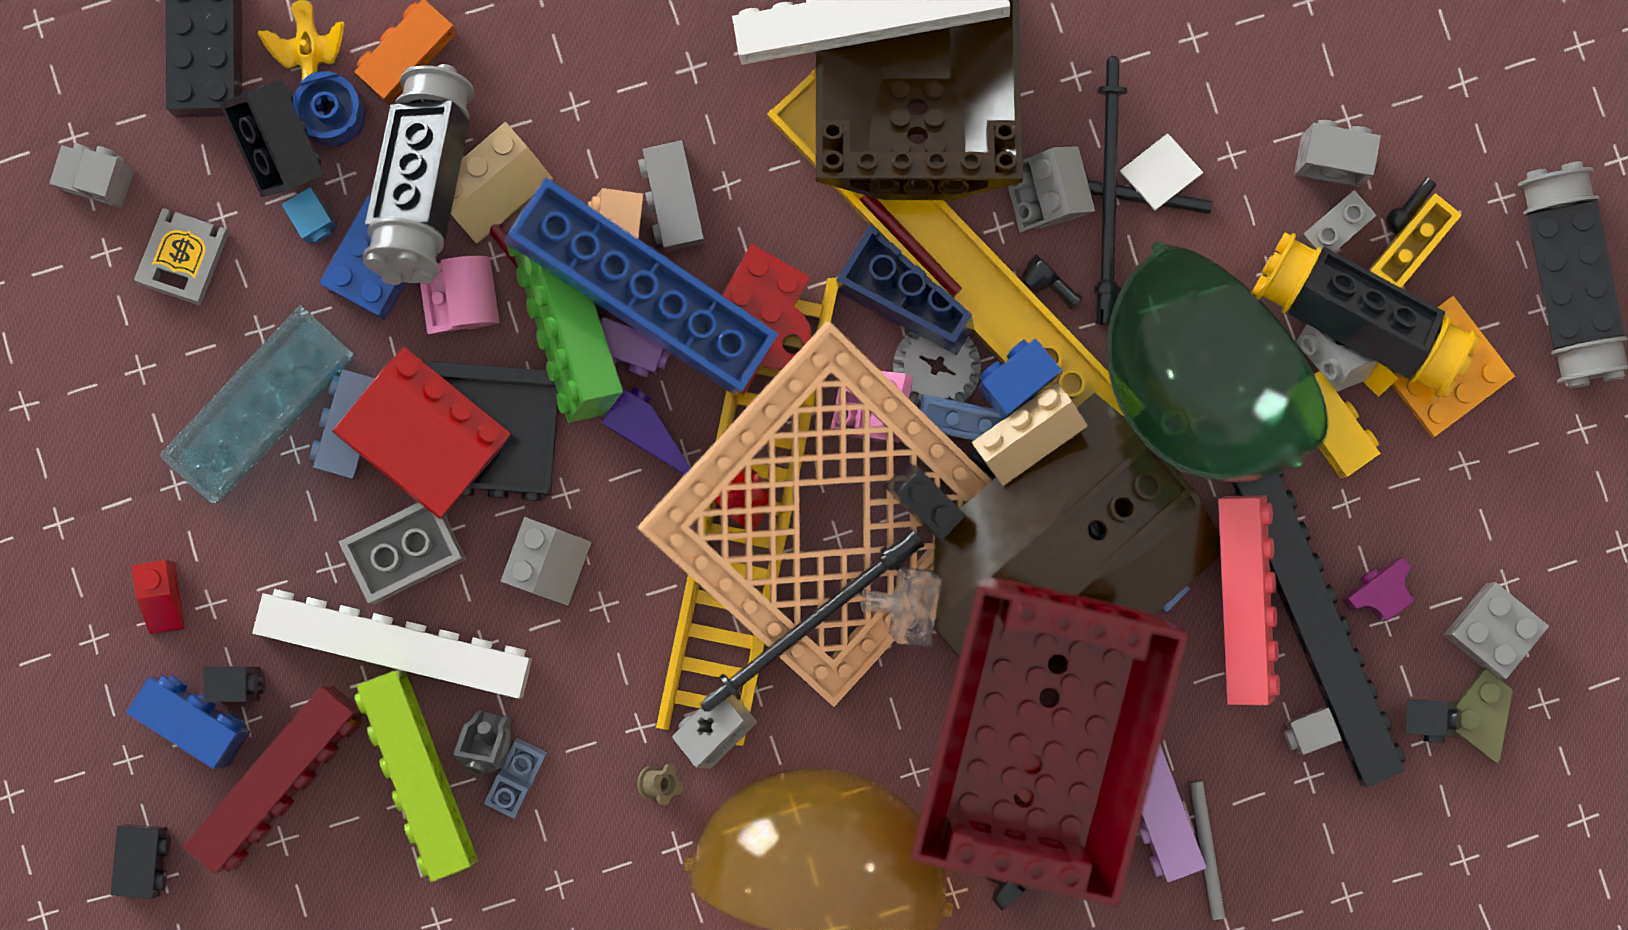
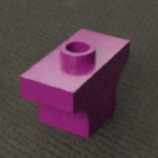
M1403 557L1393 560L1380 571L1375 567L1360 578L1363 584L1342 600L1350 610L1365 607L1370 609L1380 622L1388 621L1415 601L1405 586V577L1411 567Z

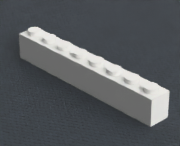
M806 0V3L795 5L791 2H781L775 4L773 9L759 11L758 8L744 9L739 12V15L732 16L739 58L741 65L1009 17L1010 2L1009 0Z
M274 589L273 595L262 594L252 634L518 699L523 698L533 659L524 657L526 652L524 649L506 645L505 651L491 648L493 642L474 637L471 643L458 640L460 634L442 629L439 630L438 635L425 632V625L406 621L405 627L393 625V618L373 613L372 619L360 617V609L340 605L339 611L326 608L327 601L307 597L306 603L293 600L294 593Z

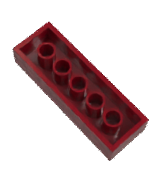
M321 686L183 847L214 874L223 871L229 872L233 868L235 870L239 868L250 855L246 851L248 847L255 842L260 843L271 831L272 827L269 823L278 815L282 817L295 802L291 797L300 789L305 790L317 777L314 770L323 762L327 764L340 750L337 743L346 736L348 738L351 737L360 727L362 721L359 718L362 713L358 706L335 686Z

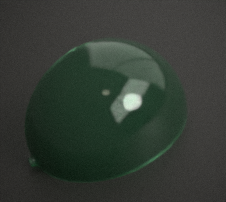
M1163 241L1154 243L1151 247L1153 253L1134 270L1122 287L1115 302L1108 327L1107 364L1115 398L1126 421L1140 440L1158 457L1184 472L1202 478L1225 482H1244L1266 478L1288 468L1297 467L1303 462L1304 458L1324 442L1328 432V414L1323 394L1312 369L1299 347L1263 302L1257 300L1256 295L1251 293L1242 282L1227 270L1192 250L1170 246Z

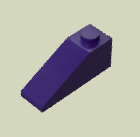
M623 388L622 394L608 411L602 424L685 476L691 468L654 408L648 404L651 398L636 388H633L631 393Z

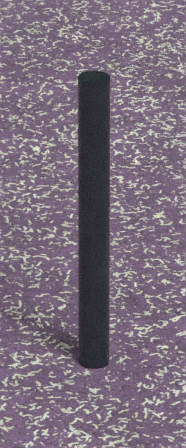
M1087 180L1090 193L1103 196V182ZM1117 185V199L1147 203L1136 192L1135 188ZM1175 195L1162 206L1210 214L1212 201Z

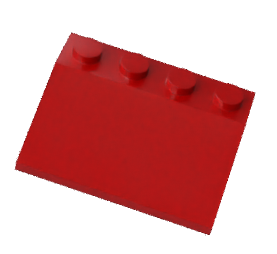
M405 347L385 366L332 431L438 519L442 518L500 452L511 435L509 431Z

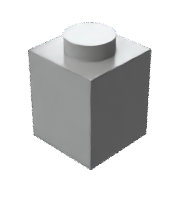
M1322 707L1285 722L1288 730L1283 731L1288 747L1290 750L1296 749L1297 754L1305 755L1342 740L1329 708Z

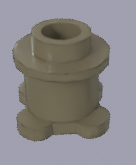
M666 764L663 770L656 766L645 767L639 774L637 787L638 792L644 799L654 800L657 798L658 804L668 805L672 797L682 793L683 783L678 780L676 767L672 764Z

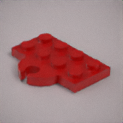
M753 244L748 248L722 296L777 332L778 336L742 392L739 393L743 396L760 367L772 371L782 370L794 358L796 354H789L783 349L782 342L784 338L796 336L800 339L803 346L811 339V329L805 315L794 307L810 276Z

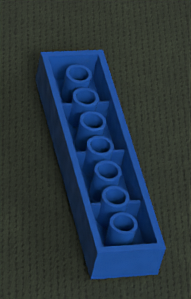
M545 177L503 240L733 395L742 392L778 336L777 332L547 177Z

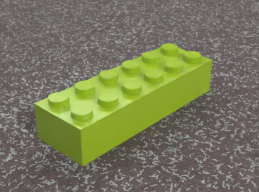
M395 670L357 685L359 693L355 695L356 703L362 714L367 713L371 723V726L367 727L370 740L374 746L379 745L384 758L379 760L380 766L386 779L392 778L396 791L392 792V797L398 811L404 810L408 820L404 828L410 843H416L421 856L417 857V863L424 877L429 876L432 882L479 862L407 672Z

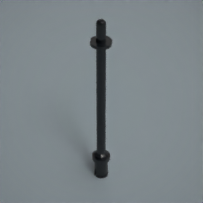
M1110 56L1106 61V86L1097 88V93L1105 96L1101 281L1094 287V294H1097V315L1095 321L1097 325H1117V295L1121 294V287H1118V284L1114 281L1119 96L1125 95L1127 88L1119 86L1120 62L1116 56Z
M910 529L908 533L889 548L883 547L880 550L881 554L877 562L729 679L725 674H721L719 677L724 684L701 702L702 710L705 712L712 711L732 694L737 700L742 698L738 691L739 688L887 570L893 571L895 569L898 571L901 569V563L925 546L913 529Z

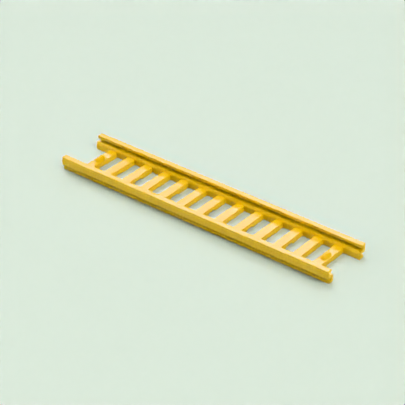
M837 278L827 279L822 304L797 300L794 306L805 316L819 319L817 331L827 321L831 323L838 291ZM787 336L782 342L783 346L798 349L804 347L796 336ZM760 367L757 374L775 378L782 370L772 371ZM726 390L716 441L733 424L737 405L748 407L759 394L746 392L744 396L739 393L733 395ZM815 390L800 407L814 406ZM812 412L798 413V431H809ZM798 437L799 455H804L807 437ZM792 438L775 439V447L792 450ZM789 462L788 469L775 467V481L792 480V462ZM799 462V475H800V470H801L802 462ZM751 464V468L758 473L757 475L768 480V465ZM792 486L784 487L782 501L775 502V505L793 504ZM712 501L705 510L715 509L716 503ZM792 511L775 512V516H778L776 529L789 528ZM703 516L704 534L721 533V525L713 523L714 516ZM728 526V533L745 532L744 529ZM787 535L776 536V553L784 552ZM769 536L752 537V545L769 549ZM745 538L728 539V541L745 544ZM782 559L776 560V577H779ZM770 560L768 569L752 566V579L770 578ZM729 563L746 579V564ZM689 574L656 728L670 729L675 703L701 708V702L706 697L705 695L678 690L682 670L714 677L725 674L730 679L742 669L685 657L689 637L751 649L748 664L763 653L764 643L755 635L752 636L692 623L696 603L722 609L726 608L707 591L699 590L700 584ZM770 584L764 585L762 593L769 601ZM758 674L743 685L740 701L749 712H751ZM745 736L736 745L744 746Z

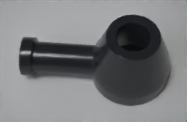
M1037 254L1030 260L1022 279L1036 293L1051 287L1067 303L1070 309L1082 299V296L1076 294Z

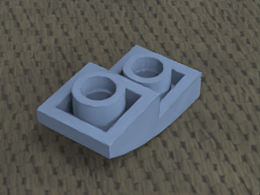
M516 738L508 753L505 765L497 774L484 804L515 819L548 752Z

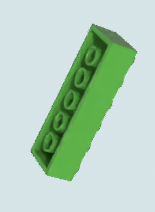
M507 244L508 252L511 257H515L518 266L516 270L518 283L521 288H525L528 297L526 301L529 317L535 319L538 346L541 350H545L548 360L546 364L550 381L555 382L558 391L556 399L560 412L565 413L568 423L606 415L623 391L594 302Z

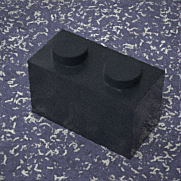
M906 462L884 485L928 532L941 540L966 516L920 468L909 462Z
M204 667V702L260 701V694L265 692V675L260 673V667Z
M133 824L117 826L111 896L153 899L160 896L161 891L165 890L167 871L163 870L164 856L169 854L171 844L170 836L166 835L167 827Z

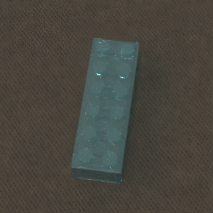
M299 305L163 450L159 457L208 502L219 504L330 385L333 376H338L342 369L357 355L313 314Z

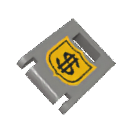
M163 208L134 281L139 286L201 306L226 243L229 230L220 227L215 238L213 237L216 229L214 224L178 212L174 214L170 223L172 212L169 209ZM160 270L187 278L188 281L185 289L182 290L158 282L162 274Z

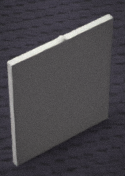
M1167 133L1122 168L1120 173L1156 211L1203 174V171Z

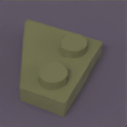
M1482 668L1457 701V709L1461 711V727L1459 730H1456V734L1493 763H1498L1501 758L1513 689L1486 668Z

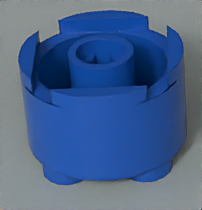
M320 71L308 75L299 83L300 85L295 94L293 93L292 104L298 117L305 123L307 136L311 140L324 146H338L349 142L361 133L365 120V105L358 91L347 79L330 71ZM332 104L334 108L331 109V113L326 115L324 113L327 110L326 105Z

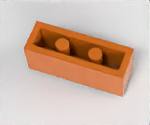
M421 0L418 4L416 2L411 4L403 13L402 17L404 19L398 26L387 29L379 40L381 44L373 52H366L356 64L358 68L354 72L358 78L387 105H390L403 91L400 85L402 73L411 66H427L457 34L454 26L426 0Z

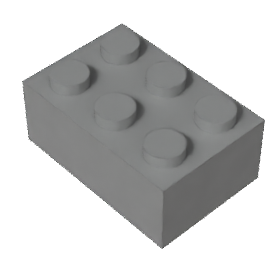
M419 502L339 541L367 603L373 605L467 560L445 514L441 519H438Z

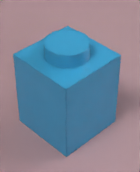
M311 187L281 204L301 238L308 244L311 242L318 244L332 235L331 230L337 227L320 197Z

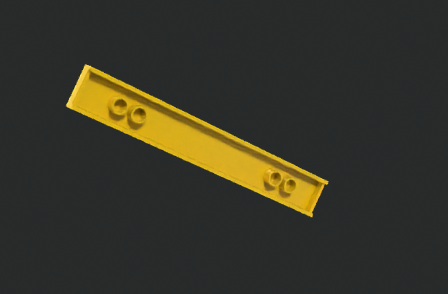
M816 68L775 108L767 113V119L815 169ZM834 187L869 225L872 224L885 239L898 247L902 254L915 266L918 265L938 286L940 285L860 201L863 194ZM878 199L963 288L953 298L972 314L974 325L972 332L1003 364L1009 360L1006 357L1009 351L1025 339L1029 344L1036 338L1061 368L1062 371L1057 378L1034 395V397L1057 382L1076 408L1092 394L1096 393L1129 421L1144 409L944 200Z

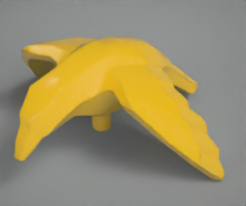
M297 0L291 6L297 24L296 38L289 40L280 39L276 33L267 30L259 31L258 35L264 46L282 66L291 69L296 65H300L303 80L308 75L317 72L320 62L327 64L335 62L343 38L344 23L343 21L337 22L331 28L329 34L325 36L318 35L314 25L313 5L310 1Z

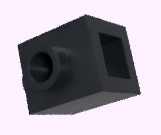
M1407 699L1406 734L1424 735L1423 742L1445 743V736H1456V730H1459L1461 727V711L1457 709V702Z

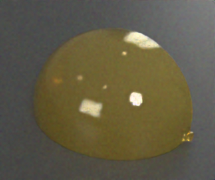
M791 769L767 775L745 785L725 800L711 816L700 836L695 856L685 858L683 871L690 872L691 886L704 901L731 916L772 930H938L944 916L951 917L953 904L946 903L947 900L945 899V868L910 860L920 815L900 796L885 786L857 774L835 769Z

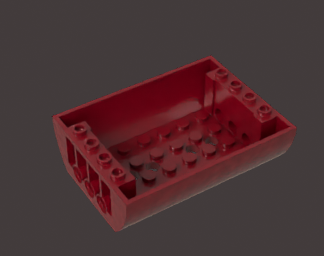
M989 578L980 580L910 860L1118 907L1188 633L1181 627L1142 610L1009 579ZM1055 654H1061L1067 658L1066 667L1059 672L1051 671L1048 668V661ZM1046 688H1054L1058 691V699L1052 705H1044L1039 700L1040 693ZM1029 755H1037L1042 760L1041 766L1036 771H1026L1022 767L1024 758ZM1021 788H1028L1033 792L1032 800L1025 805L1014 801L1016 791Z

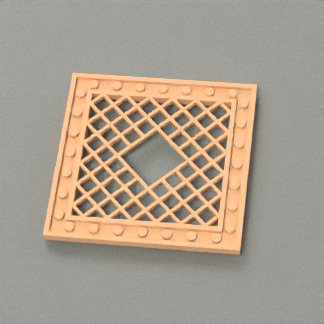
M827 321L637 528L767 647H770L800 623V606L817 605L818 609L832 598H824V580L840 579L842 590L847 586V579L857 578L870 567V553H881L880 550L885 547H870V529L887 528V548L894 544V528L910 527L917 534V526L922 525L911 513L910 521L893 522V504L901 503L896 498H893V495L888 490L887 498L870 499L871 481L888 482L895 475L893 474V456L910 455V463L916 467L918 457L932 471L924 473L929 478H933V482L939 488L941 480L955 493L946 495L950 500H956V506L959 509L963 506V502L966 504L992 480L832 323ZM830 373L837 379L834 381H823ZM839 386V405L822 406V387ZM846 388L861 402L860 404H846ZM815 390V406L800 407ZM863 409V428L846 429V410ZM839 411V429L822 430V412ZM815 412L816 430L798 431V413ZM870 412L885 426L870 427ZM792 415V432H777ZM886 432V450L870 451V433ZM863 434V452L846 453V435ZM893 434L908 449L893 450ZM839 435L840 453L822 454V436ZM816 436V455H799L798 437ZM792 438V456L775 457V439ZM768 441V457L753 458ZM887 456V474L870 475V457ZM863 458V476L846 477V459ZM840 459V477L823 478V460ZM816 461V479L799 480V462ZM792 462V480L775 481V463ZM751 464H768L769 482L751 483ZM744 468L745 483L729 484ZM863 482L864 548L800 552L799 486ZM792 486L793 504L775 505V487ZM769 488V506L751 507V489ZM745 489V507L727 508V490ZM721 493V509L705 510ZM887 504V522L870 523V506ZM793 511V528L776 529L775 512ZM769 512V530L752 531L751 513ZM745 514V532L728 533L727 515ZM721 515V533L704 534L703 516ZM696 519H697V534H696L691 528H689V526H690ZM793 535V552L776 553V536ZM933 535V543H924L925 546L919 549L928 550L918 561L917 552L910 556V568H902L898 571L895 569L893 571L887 570L881 575L887 576V593L871 594L870 585H868L864 589V595H856L848 601H864V619L847 620L846 603L841 607V620L823 621L815 628L818 631V645L806 635L779 656L833 707L837 705L932 600L935 536ZM769 536V554L752 555V537ZM745 538L746 556L728 557V539ZM721 540L722 557L705 541ZM864 554V571L847 572V555ZM840 555V573L824 574L823 557ZM817 557V575L800 576V558ZM793 559V576L776 577V560ZM770 560V578L752 579V562ZM746 562V579L729 563ZM894 575H904L894 586ZM817 581V598L800 600V582ZM793 583L794 600L776 601V584ZM770 584V601L753 586ZM881 600L871 611V601ZM794 607V623L777 608ZM859 625L847 638V626ZM841 627V644L824 645V628ZM826 651H835L830 657L825 653Z

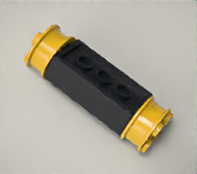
M1285 232L1275 249L1277 252L1269 257L1261 272L1266 277L1261 275L1251 292L1256 295V299L1260 300L1264 297L1281 306V313L1283 314L1290 308L1288 314L1299 319L1301 322L1314 327L1331 338L1360 352L1362 355L1386 366L1393 372L1408 378L1410 383L1413 384L1417 380L1435 390L1436 397L1443 396L1447 398L1456 384L1454 379L1456 375L1463 376L1472 361V358L1467 355H1471L1480 341L1481 337L1476 335L1477 332L1471 330L1467 333L1450 323L1451 318L1449 316L1444 317L1445 311L1326 247L1322 249L1319 246L1314 250L1295 240V233L1290 235Z

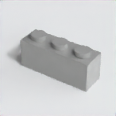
M682 140L642 149L644 159L638 160L642 180L649 178L651 191L645 192L649 212L656 211L658 224L652 225L656 244H663L665 252L705 244Z

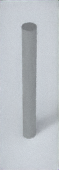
M1203 781L1192 782L1189 784L1200 851L1206 865L1204 875L1212 920L1224 919L1226 917Z

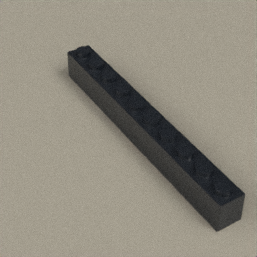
M1268 453L1226 471L1237 496L1267 495V503L1272 504L1273 521L1272 524H1268V537L1274 540V557L1269 558L1270 571L1275 573L1277 592L1326 707L1331 711L1342 739L1341 742L1360 786L1369 787L1405 772L1402 765L1406 761L1404 753L1398 743L1393 744L1388 732L1392 730L1389 718L1384 711H1379L1374 700L1378 698L1377 690L1371 679L1366 680L1361 667H1364L1365 663L1358 648H1352L1348 639V635H1351V630L1344 616L1339 617L1334 606V604L1338 603L1336 594L1330 584L1325 585L1321 572L1324 571L1322 561L1316 552L1312 554L1307 543V541L1311 540L1310 533L1303 521L1299 522L1294 509L1297 508V503L1290 490L1285 491L1280 479L1284 477L1279 461L1276 458L1272 459Z

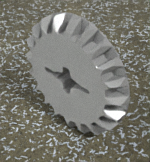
M911 331L903 338L896 349L893 372L913 376L909 400L918 407L922 394L964 402L973 393L978 384L981 374V359L977 346L969 336L959 353L955 355ZM920 357L928 361H936L938 357L944 359L943 366L955 376L941 371L937 375H933L930 373L932 367L928 365V362L920 359Z

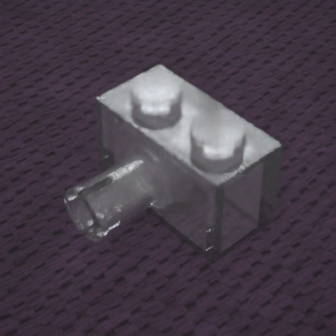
M902 567L898 570L896 587L893 593L863 591L862 597L865 600H861L862 612L891 614L889 634L898 644L931 647L941 579L932 570Z

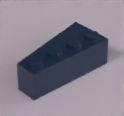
M872 224L869 225L836 279L840 293L957 355L974 328L972 314L940 285L938 286L918 265L915 266L905 257L898 247L885 239L879 230Z

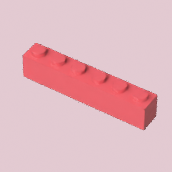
M1267 495L1225 496L1218 500L1227 705H1269L1275 700V696H1278L1280 693L1279 675H1274V661H1278L1279 647L1278 642L1273 641L1272 627L1277 625V609L1275 606H1271V593L1275 592L1276 578L1275 573L1270 572L1269 558L1274 557V540L1268 537V524H1272L1273 508L1271 503H1267Z

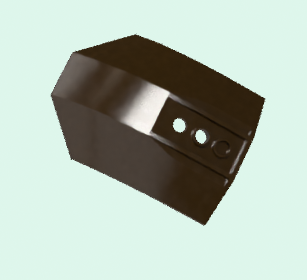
M1009 0V17L816 51L815 182L882 200H955L1023 182L1020 0ZM913 102H920L926 106L927 110L921 115H913L908 111L907 107ZM920 134L926 138V141L916 144L908 138L911 135Z
M1096 393L1092 394L1077 407V410L1088 425L1085 429L1004 486L996 477L960 508L966 516L943 540L935 536L930 625L959 659L980 580L989 578L1009 579L1126 606L1155 615L1221 555L1220 534L1196 491L1150 437ZM1116 500H1123L1129 505L1130 512L1128 517L1123 518L1117 515L1114 509ZM1093 521L1100 522L1105 528V536L1100 541L1093 540L1088 534V525ZM1061 654L1053 655L1048 661V668L1054 672L1063 670L1066 667L1067 658Z

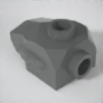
M483 710L476 711L472 719L464 724L453 754L457 762L464 765L465 770L469 773L483 776L485 773L491 774L503 767L510 749L512 717L509 715H494Z

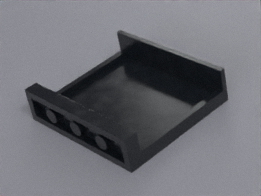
M423 361L511 433L500 452L462 495L474 496L475 490L488 491V497L507 499L508 493H522V500L542 501V495L551 496L558 416L556 399L558 391L555 382L550 381L547 370Z

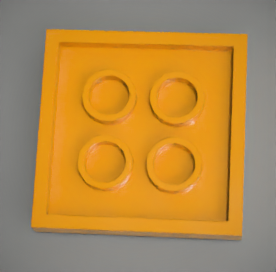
M1451 296L1437 308L1446 312L1444 317L1449 316L1451 318L1450 323L1467 333L1475 330L1477 332L1476 335L1481 337L1474 352L1471 355H1467L1472 358V361L1463 376L1456 375L1454 378L1456 384L1447 398L1443 396L1436 397L1434 389L1417 380L1412 384L1408 378L1402 375L1392 384V387L1431 438L1436 437L1515 377L1454 296Z

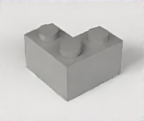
M74 143L73 148L61 145L49 184L61 191L123 208L135 170L125 164V158L118 156L117 152L111 149L97 146L96 151H94L90 147Z

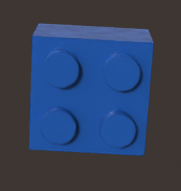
M1036 338L1029 344L1025 339L1009 351V354L1006 356L1009 359L1007 362L1001 365L996 361L980 377L982 382L978 390L1003 420L1057 378L1062 371Z

